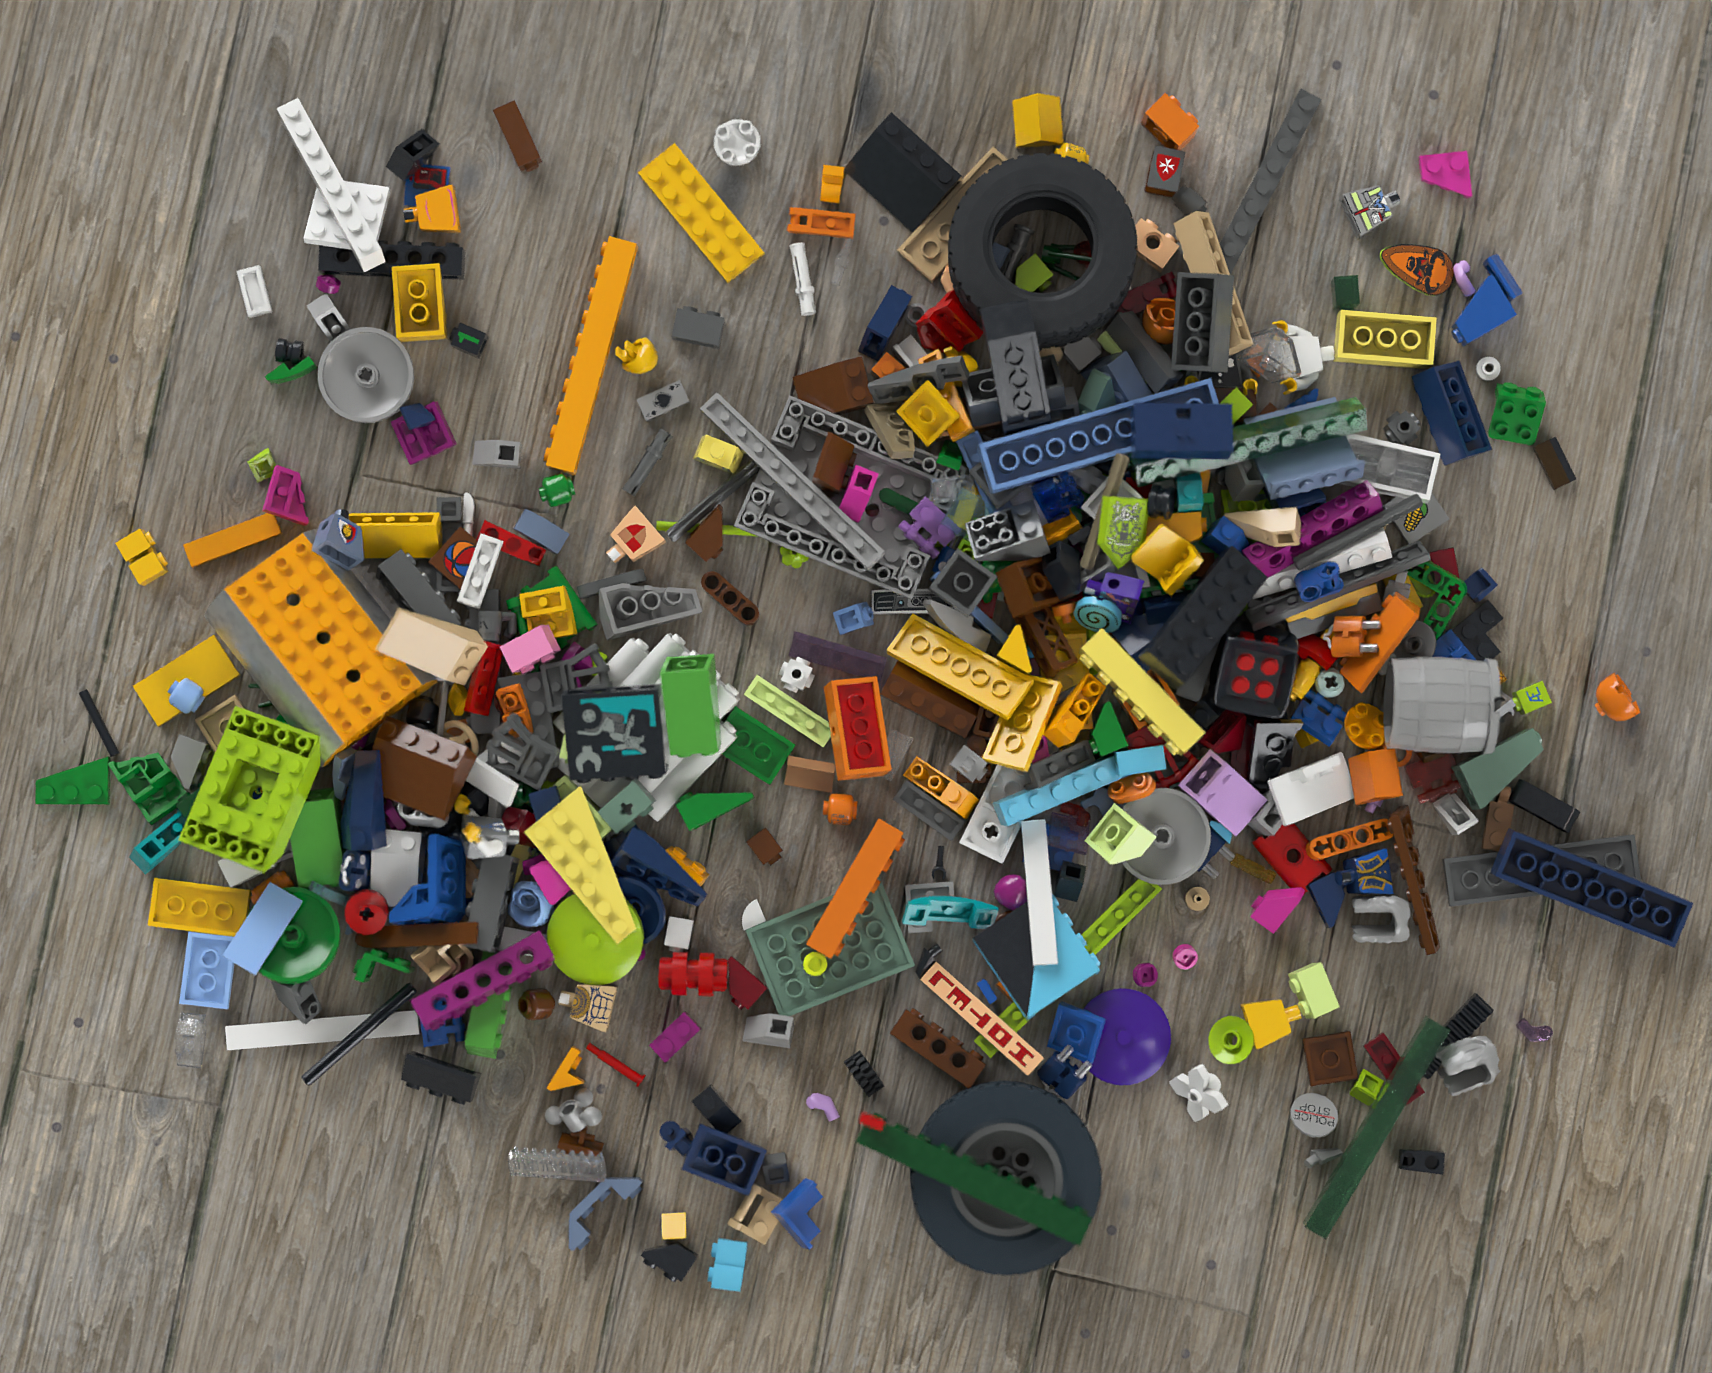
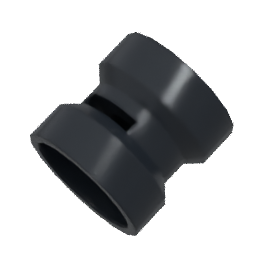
M279 338L275 350L276 362L284 363L285 361H291L295 365L300 363L304 354V342H288L287 339Z

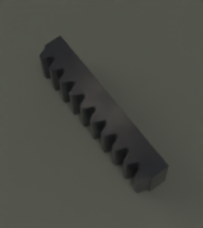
M1474 993L1419 1050L1409 1063L1428 1080L1433 1076L1434 1072L1439 1070L1442 1063L1440 1058L1436 1057L1435 1050L1471 1036L1494 1010L1477 993Z

